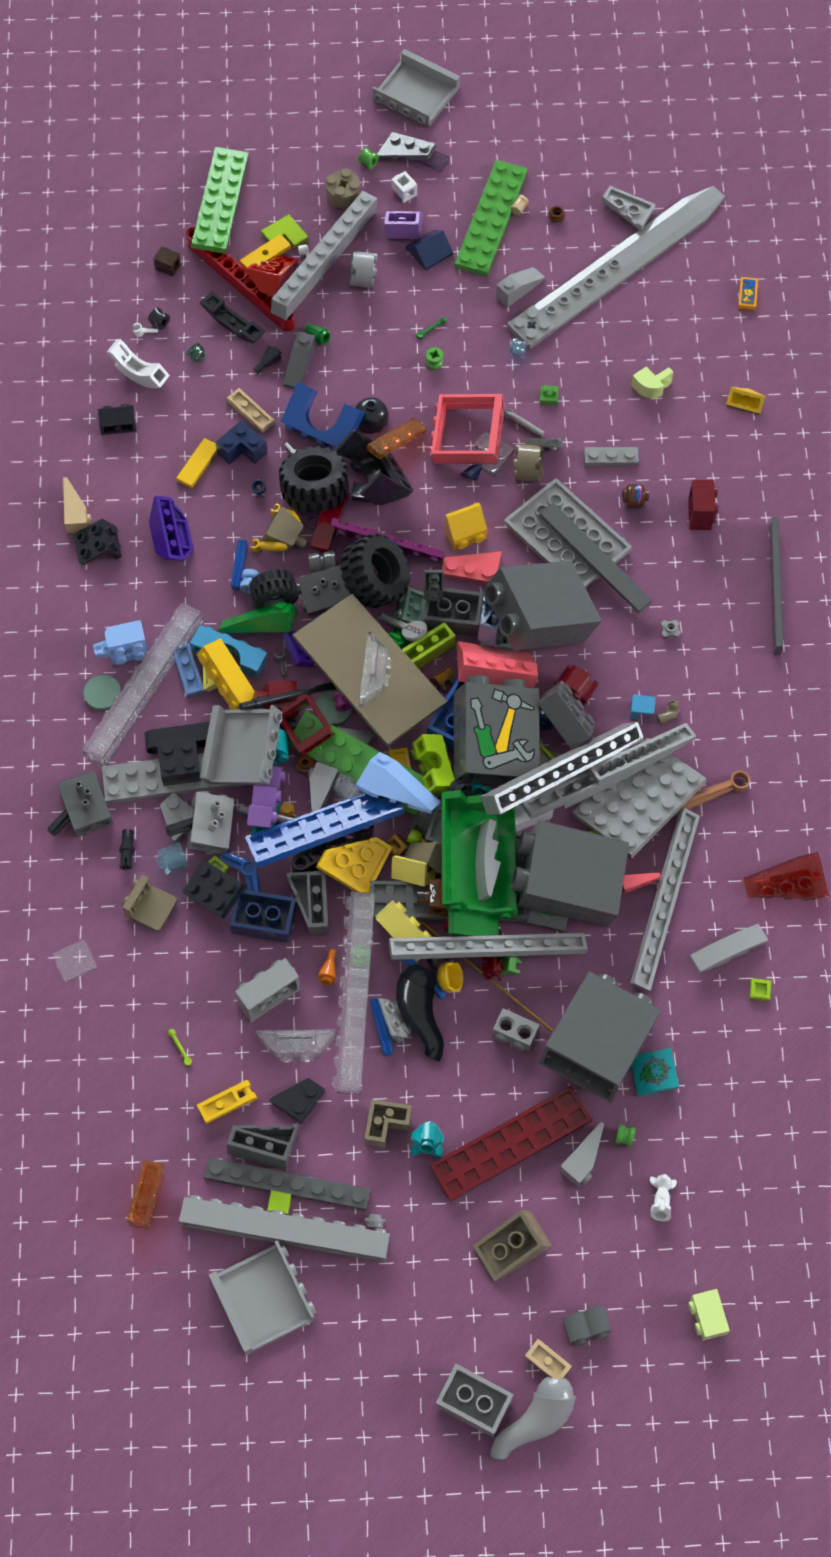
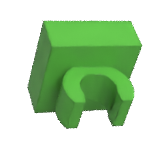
M541 385L540 404L557 405L558 386Z
M517 956L499 957L503 965L501 976L520 973V970L515 969L516 965L522 962L520 959H517Z

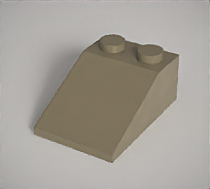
M520 1210L474 1244L473 1247L492 1279L496 1282L537 1258L552 1247L532 1212L530 1210Z

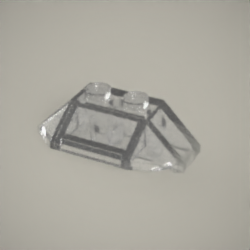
M371 630L367 632L359 707H364L384 692V685L388 686L390 674H386V668L390 669L392 657H388V649Z
M337 1029L256 1030V1038L265 1049L276 1059H280V1061L290 1062L292 1059H301V1061L309 1062L320 1057L337 1040Z

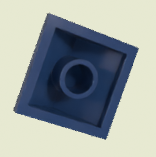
M432 230L406 246L407 251L425 270L453 255V250L444 230Z

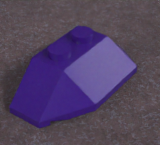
M155 496L149 519L155 554L168 560L184 561L194 551L188 520L174 504L172 498Z

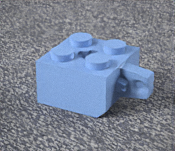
M141 620L108 627L104 632L106 640L93 645L96 658L110 657L112 665H122L128 661H140L149 657Z

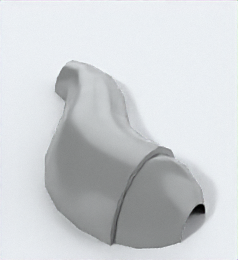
M547 1377L542 1380L537 1392L534 1393L532 1403L520 1419L496 1436L491 1448L490 1457L507 1459L512 1450L526 1443L550 1436L560 1430L568 1421L574 1409L576 1396L573 1395V1388L566 1378L554 1379Z

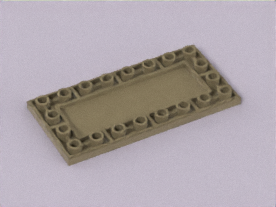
M353 594L293 634L294 640L387 747L447 704L446 699Z

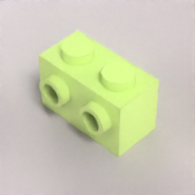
M715 1289L692 1295L690 1298L691 1302H688L691 1314H695L697 1321L695 1323V1330L698 1336L701 1335L702 1341L727 1335L730 1330L718 1290Z

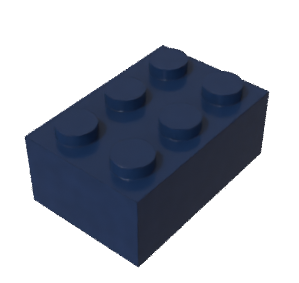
M243 890L233 907L230 920L231 933L289 943L297 908L296 898Z

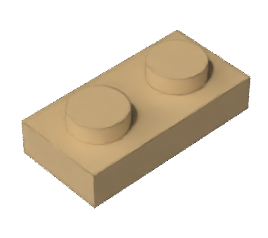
M537 1339L525 1355L526 1359L550 1378L563 1379L572 1367L539 1339Z

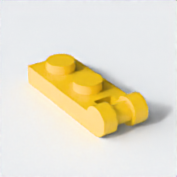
M245 1080L197 1104L205 1123L208 1124L257 1100L255 1092H252L250 1089L251 1084L249 1080ZM243 1092L245 1096L239 1098L237 1093Z

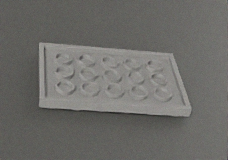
M557 478L504 519V525L546 563L572 561L585 588H588L601 576L539 516L542 510L554 503L615 564L632 551V546Z
M670 754L638 773L585 799L572 812V816L598 835L629 842L627 856L632 859L706 783V777Z

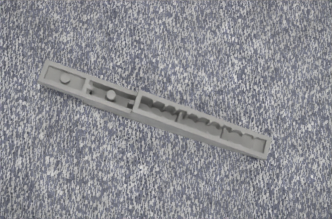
M685 723L590 767L588 772L521 803V806L531 820L560 806L564 809L656 763L695 740L697 736Z

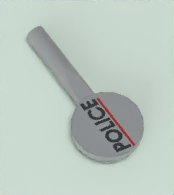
M380 615L381 621L402 629L403 638L408 641L419 640L427 634V625L422 621H413L407 624L388 615Z

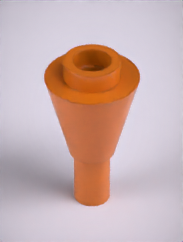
M334 949L329 950L327 960L317 975L320 983L327 986L336 982L335 958L337 951Z

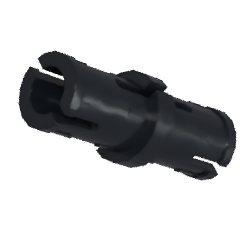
M127 829L122 830V845L119 847V852L121 853L119 867L125 870V862H127V870L132 869V854L135 852V847L133 846L134 831L129 829L128 837Z

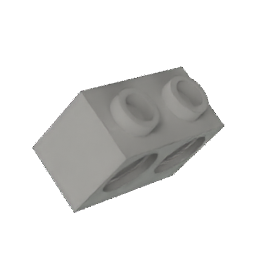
M503 1008L495 1023L492 1035L500 1042L513 1044V1047L520 1051H529L539 1031L540 1024ZM507 1024L511 1029L505 1031L501 1029V1026ZM525 1032L530 1037L522 1039L519 1034Z

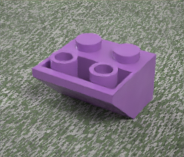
M386 211L384 222L386 239H420L423 211Z

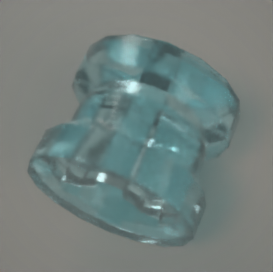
M514 337L509 354H516L523 358L528 347V341H519L518 338Z

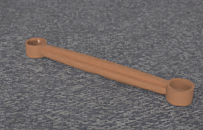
M736 771L732 774L730 780L697 791L682 808L689 810L732 790L742 793L748 789L750 777L744 771ZM742 777L746 780V785L737 786L733 779Z

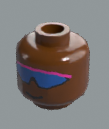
M628 484L625 489H622V503H625L628 508H641L645 505V501L649 500V491L645 490L643 484Z

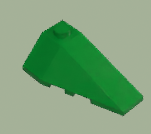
M278 602L222 620L218 632H291L299 613L292 603Z

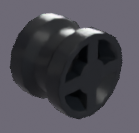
M157 307L149 314L148 321L151 324H155L157 329L162 330L168 325L170 316L167 313H163L162 309Z
M454 780L449 786V791L461 790L466 797L473 795V787L469 783Z

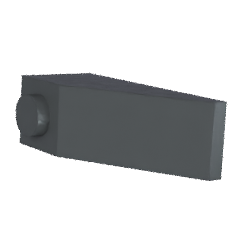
M298 331L292 347L283 386L295 389L297 382L303 383L316 349L314 335Z

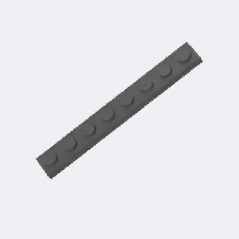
M208 1157L204 1179L267 1192L272 1190L291 1194L293 1197L364 1211L367 1210L370 1196L369 1188Z

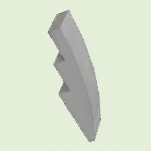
M488 819L481 824L477 840L475 871L478 900L480 902L492 896L501 863L494 859L499 842L492 839L496 826V821Z
M756 924L691 954L689 958L697 972L702 973L728 963L732 958L743 955L752 948L765 944L768 938L760 925Z

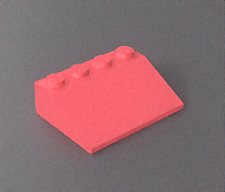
M457 641L459 682H467V677L481 675L489 677L490 684L503 685V681L507 679H522L526 681V688H534L538 671L537 663L530 652L513 651L511 649Z

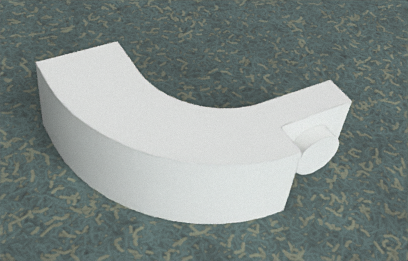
M117 339L107 351L116 362L114 366L120 372L144 387L160 388L170 376L159 363H147L139 359L121 339Z

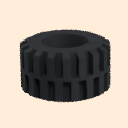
M273 569L265 571L252 578V581L249 583L253 606L256 609L278 602L294 604L298 601L299 594L293 573L288 570Z

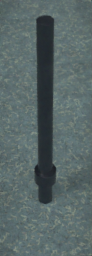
M332 682L269 697L252 698L251 701L239 703V708L241 711L251 708L259 709L263 708L264 705L294 699L303 694L311 695L337 688Z

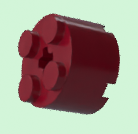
M567 665L554 684L556 685L561 681L565 685L567 684L573 692V697L576 700L578 699L583 706L587 704L598 688L597 681L594 679L592 682L589 679L590 674L575 665H572L571 668Z

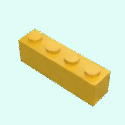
M221 638L203 646L196 654L200 663L203 664L210 679L213 680L219 693L224 697L229 709L240 710L239 703L251 701L255 691Z

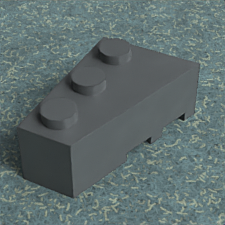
M322 871L286 873L288 886L293 898H296L298 910L309 936L329 934L325 873Z
M292 1124V1126L273 1125L272 1127L233 1125L227 1141V1154L286 1171L299 1135V1124Z

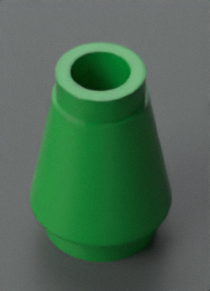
M311 323L305 326V333L314 335L315 342L319 345H325L330 340L331 334L328 332V329Z

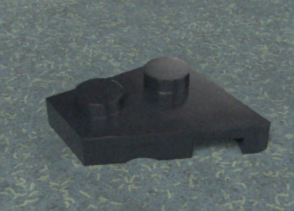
M307 1078L271 1097L269 1101L302 1124L324 1094L325 1089L310 1078Z

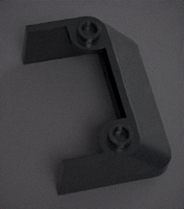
M353 429L335 449L337 453L349 459L353 470L363 472L369 483L360 492V495L369 499L374 505L382 506L406 498L414 491L393 454L385 446Z

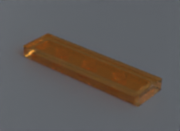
M412 418L369 443L367 450L381 459L425 433L427 427L416 418Z

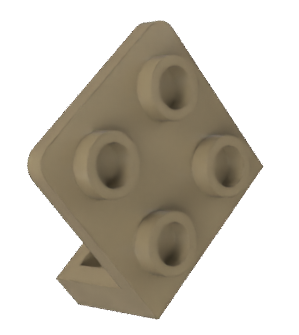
M141 875L139 880L136 879L133 883L130 895L124 898L122 908L125 916L155 931H160L176 905L177 898L152 886L149 877Z

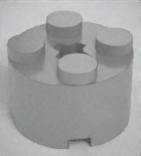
M352 251L349 285L374 288L377 268H375L377 253Z

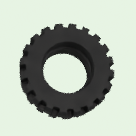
M310 446L303 450L298 449L295 453L289 454L288 458L284 459L279 468L281 495L285 502L296 510L300 509L305 513H308V511L312 513H317V511L326 512L329 508L333 509L337 504H340L348 494V466L340 454L336 451L332 452L329 448L323 449L321 446L311 448ZM311 478H322V480L305 481Z
M369 534L349 544L341 557V577L345 582L346 590L348 589L350 595L353 594L361 604L369 608L383 607L400 599L407 591L410 582V567L407 566L408 560L404 557L403 550L398 548V544L395 541H391V538L382 534ZM372 564L375 566L378 572L379 579L373 571Z

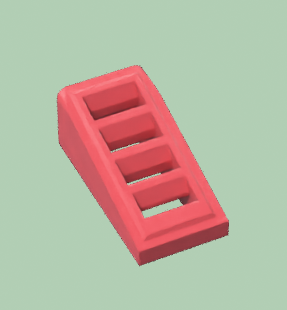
M660 873L624 875L622 894L658 882L661 877Z

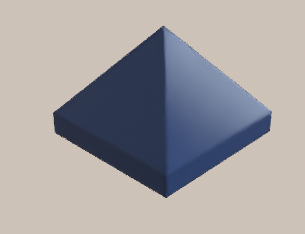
M472 464L461 472L460 475L461 477L478 480L483 466L482 464Z

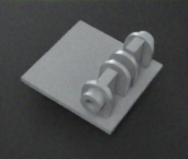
M379 998L378 1001L393 1041H396L398 1044L404 1041L403 1038L413 1039L412 1028L402 1017L397 1007V1002Z

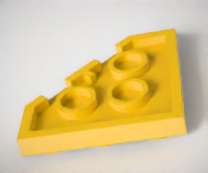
M375 837L327 849L321 856L316 868L365 898L370 892V881H376L393 847Z

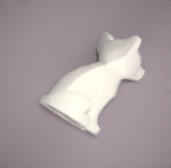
M666 1174L660 1175L657 1178L650 1177L651 1185L658 1189L655 1194L654 1204L651 1207V1217L662 1222L668 1221L671 1218L668 1190L673 1189L677 1181L671 1180Z

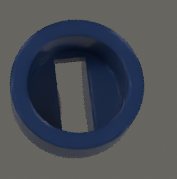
M257 479L252 482L251 489L256 495H261L266 492V484L263 480Z

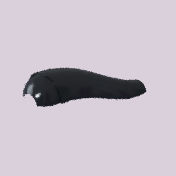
M419 964L408 967L403 973L401 972L395 994L397 1007L402 1017L425 1045V1055L439 1062L443 1054L444 1041L433 1014L435 976L432 971L423 968Z

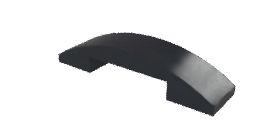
M212 291L200 302L202 307L218 323L245 341L255 343L265 333V330L253 321L249 323L226 306L225 300Z

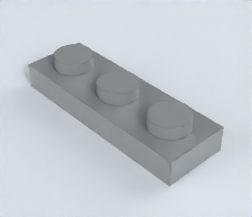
M584 447L585 467L638 466L639 464L638 447Z

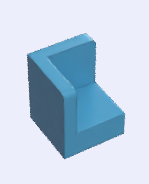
M633 694L630 720H637L638 714L654 715L656 697Z

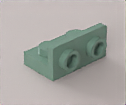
M408 587L404 596L397 600L398 608L395 611L394 618L407 624L413 621L423 622L426 604L424 593Z

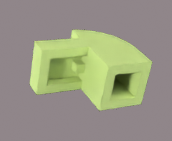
M645 367L632 376L631 386L643 397H661L664 388L668 387L672 382L673 371L667 368L655 376Z

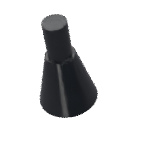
M269 346L261 362L253 369L254 372L259 374L265 367L282 359L281 351L276 346Z

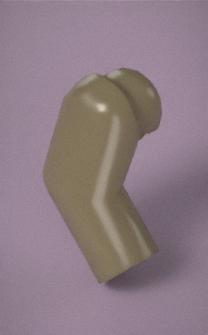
M670 700L666 713L657 715L659 724L677 718L680 710L677 700Z

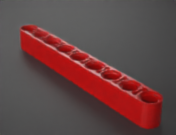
M190 227L186 230L187 245L196 255L281 330L291 331L294 329V312L287 320L271 313L273 297H268L265 293L259 291L245 268L228 253L223 254L191 248L195 227Z

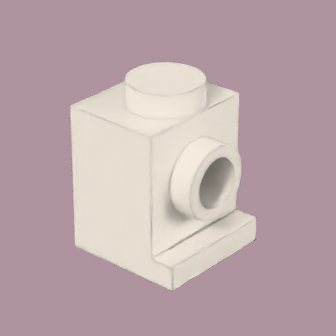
M406 171L391 179L392 189L398 194L403 203L417 196V183Z

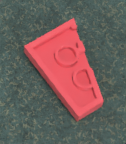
M502 551L444 557L442 570H444L443 577L487 585L498 571Z

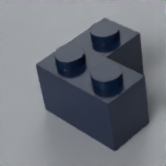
M239 421L215 442L217 454L228 464H231L241 454H244L255 464L267 454L266 440L242 421Z

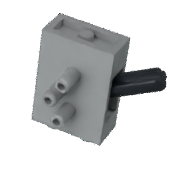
M207 791L196 792L192 798L190 818L167 825V835L171 837L188 831V849L222 855L229 849L234 798H229V796L223 794L213 795Z

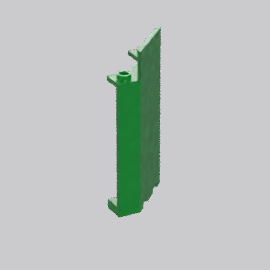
M461 790L442 792V905L448 910L449 934L462 936L499 935V919L510 920L511 917H518L517 891L511 890L512 876L517 867L516 807L502 814L487 815L480 797L482 795L466 797ZM488 819L496 821L492 839L499 842L494 859L501 863L492 896L480 902L478 900L475 871L477 840L481 824Z

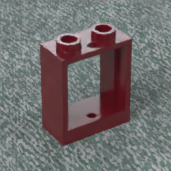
M308 694L300 695L292 705H287L280 709L282 711L281 724L299 753L304 756L335 735L316 702ZM310 705L324 727L301 742L288 719Z

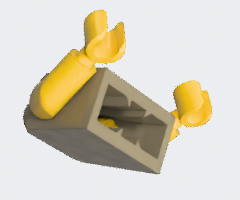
M276 503L274 505L275 510L270 509L273 519L261 538L262 542L260 543L258 539L252 540L253 544L256 545L250 546L254 553H258L261 550L289 551L293 544L303 549L308 541L299 535L304 526L296 512L282 506L280 507Z

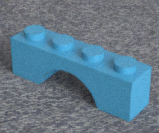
M199 626L190 642L192 652L197 654L203 646L221 638L229 652L240 660L241 671L246 675L259 679L268 663V656L265 650L259 647L254 648L245 641L235 640L226 633L216 632L209 626Z

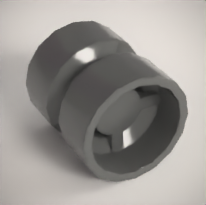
M334 551L324 552L322 555L319 553L308 554L310 574L336 567Z

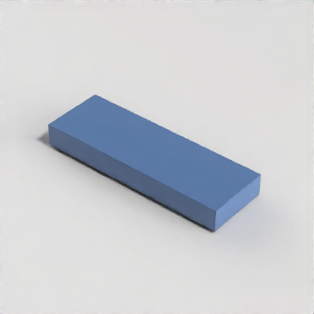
M190 643L173 647L172 652L186 697L189 698L205 693Z

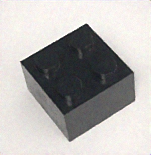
M195 737L157 742L163 786L202 781L200 779V765Z

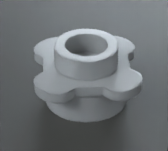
M663 620L661 622L663 627L662 636L673 638L680 635L678 630L679 622L677 620L669 622Z

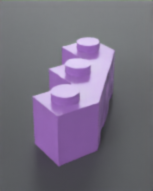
M272 767L273 775L270 778L269 785L253 786L252 804L249 805L247 825L270 828L273 826V823H276L277 804L281 802L282 796L280 790L282 783H285L286 771H283V767Z

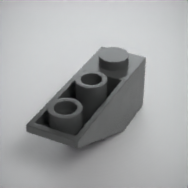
M424 570V600L433 602L443 600L444 570Z

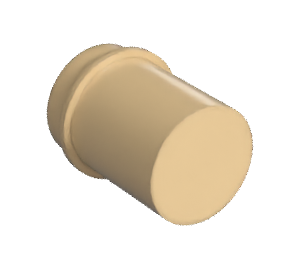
M524 195L516 197V201L511 207L514 215L520 216L525 207H527L529 202L527 197Z

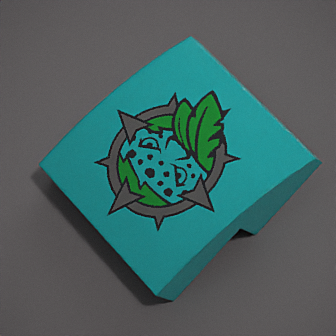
M671 1048L637 1055L631 1066L637 1097L655 1095L661 1091L679 1088Z

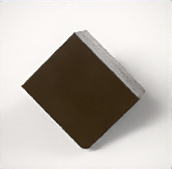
M161 247L153 258L155 269L172 277L181 265L180 253L165 247Z

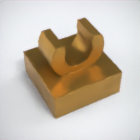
M444 668L430 678L433 685L439 684L440 689L443 691L447 690L445 681H448L450 685L455 684L453 678H451L454 675L451 668Z

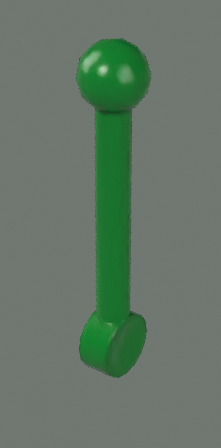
M441 317L440 321L423 332H418L417 338L422 339L426 333L441 323H446V317Z

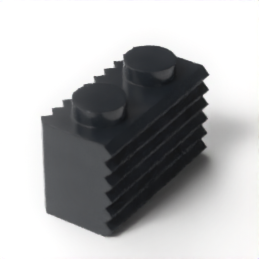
M122 404L119 407L104 406L98 409L101 435L137 431L134 405Z

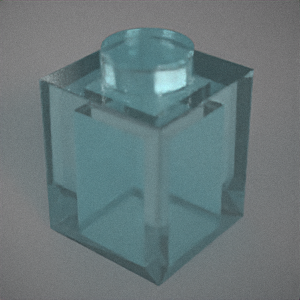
M179 842L157 851L159 858H156L157 864L160 869L164 868L166 874L188 866Z

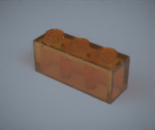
M143 1159L127 1218L129 1226L150 1230L166 1172L164 1164Z

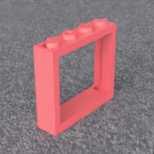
M439 394V401L435 404L437 415L433 418L435 429L431 432L433 443L429 447L430 457L433 458L434 464H498L505 408L502 394ZM447 409H493L488 451H441Z

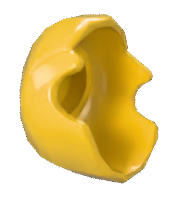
M445 962L438 968L437 982L441 989L446 992L461 990L463 986V971L459 963Z

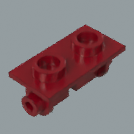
M499 956L482 957V974L485 979L490 980L497 976L498 980L501 981L503 965L499 960Z

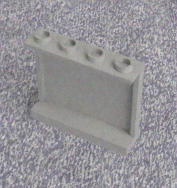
M404 49L401 52V61L379 88L373 87V100L403 114L405 117L417 121L419 124L429 127L460 88V76Z
M213 705L200 779L208 784L269 785L270 778L273 775L272 767L276 757L275 750L279 740L282 711L274 705H271L270 709L242 711L225 710L220 705Z
M278 1240L270 1248L219 1273L215 1271L209 1274V1278L245 1355L315 1321L313 1314L316 1313V1310L311 1301L307 1303L304 1297L307 1294L302 1282L298 1284L295 1278L298 1275L293 1263L289 1265L286 1259L289 1254L284 1244L279 1245Z

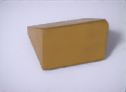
M394 833L386 842L393 847L389 853L391 858L395 855L401 857L410 846L400 833Z

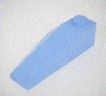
M381 752L369 761L355 786L370 796L378 798L380 795L390 798L389 802L396 803V801L407 803L409 808L429 814L441 805V801L403 766Z

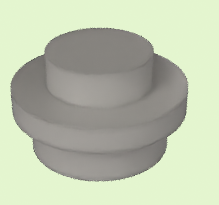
M369 1214V1218H365V1221H367L366 1226L383 1228V1222H386V1219H382L381 1214Z

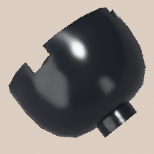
M368 397L356 405V409L365 412L359 428L364 433H378L383 430V427L387 426L389 412L383 401L375 397Z

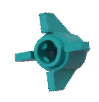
M430 1121L422 1123L412 1133L411 1140L414 1144L411 1147L410 1155L414 1157L422 1152L425 1154L432 1153L438 1159L442 1158L443 1149L441 1144H443L444 1136L440 1128Z

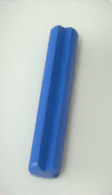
M241 539L237 541L231 588L234 590L240 589L247 551V541Z
M379 998L370 1000V1005L383 1055L389 1056L394 1053L378 1001Z

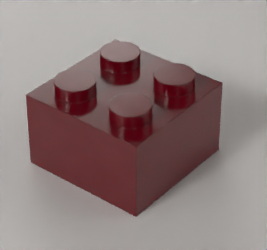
M692 480L688 496L689 530H711L712 523L716 522L718 503H715V498L718 495V488L714 487V480Z

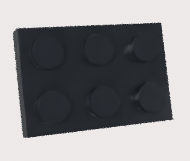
M203 860L182 893L222 919H225L246 886Z

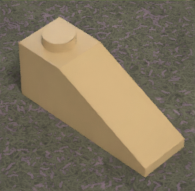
M63 477L64 525L67 534L77 533L92 524L91 514L87 513L86 506L68 478Z

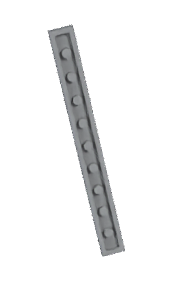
M686 808L680 809L630 982V985L645 992H649L652 987L700 818L699 815Z
M584 933L389 939L391 960L586 954L588 950Z

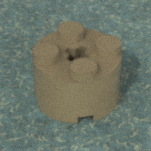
M348 168L336 171L327 177L326 192L329 205L335 209L337 207L347 210L360 195L359 178Z
M517 444L516 455L518 457L513 462L515 480L540 482L543 473V446Z

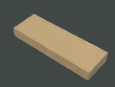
M240 388L226 398V401L260 433L263 434L275 424V420Z

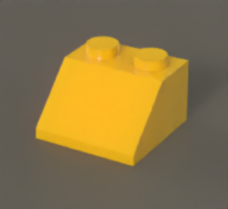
M480 503L445 515V535L453 551L464 549L468 545L481 543L487 539V526Z

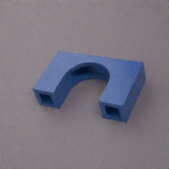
M297 382L280 422L285 423V428L289 430H300V435L310 439L313 436L317 438L315 441L324 446L326 443L332 445L331 449L335 450L353 429L357 431L365 412L344 403L336 423L328 430L318 431L311 424L309 417L311 406L318 391Z

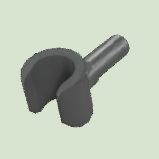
M282 650V656H277L276 651H274V660L279 664L281 676L285 677V652Z

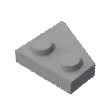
M174 792L160 804L167 825L190 818L191 807ZM188 831L171 836L173 843L176 844Z

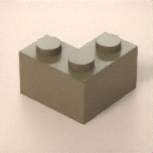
M423 841L410 843L405 858L427 863V872L434 873L435 879H441L442 844L436 841L432 843Z
M371 1099L364 1138L365 1146L385 1149L388 1129L409 1132L412 1105Z

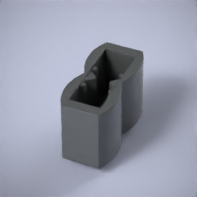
M603 1305L562 1318L569 1344H575V1347L587 1344V1339L595 1337L596 1341L607 1338V1333L611 1332Z

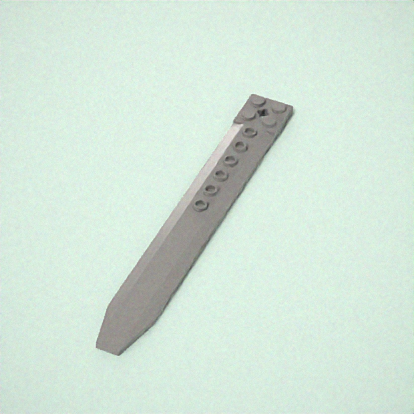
M712 186L681 199L645 225L642 231L638 230L536 305H532L508 322L507 328L529 349L533 348L705 223L725 199V196ZM529 325H534V326H535V329H533V328H530V329H529L528 326H529Z

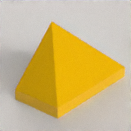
M731 387L726 405L760 414L765 396L748 388Z

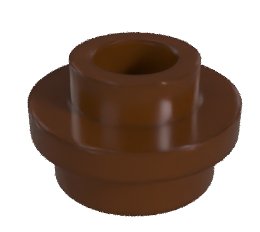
M553 206L548 212V218L553 222H561L565 218V212L562 207Z
M308 755L298 757L295 763L296 769L304 774L309 773L311 767L314 768L315 766L314 759ZM302 762H308V764L302 765Z

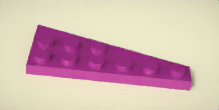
M332 518L331 526L342 537L350 539L351 536H354L359 540L369 534H382L391 538V541H395L398 544V548L410 551V555L420 557L421 554L428 556L427 559L438 562V559H444L445 552L443 550L422 544L415 545L414 542L406 539L399 541L392 535L368 528H363L362 531L355 524L346 523V525H342L338 519Z

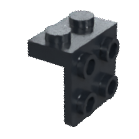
M100 519L75 533L74 538L80 564L85 565L103 554L114 559L122 557L121 545L117 535L118 530L114 524Z

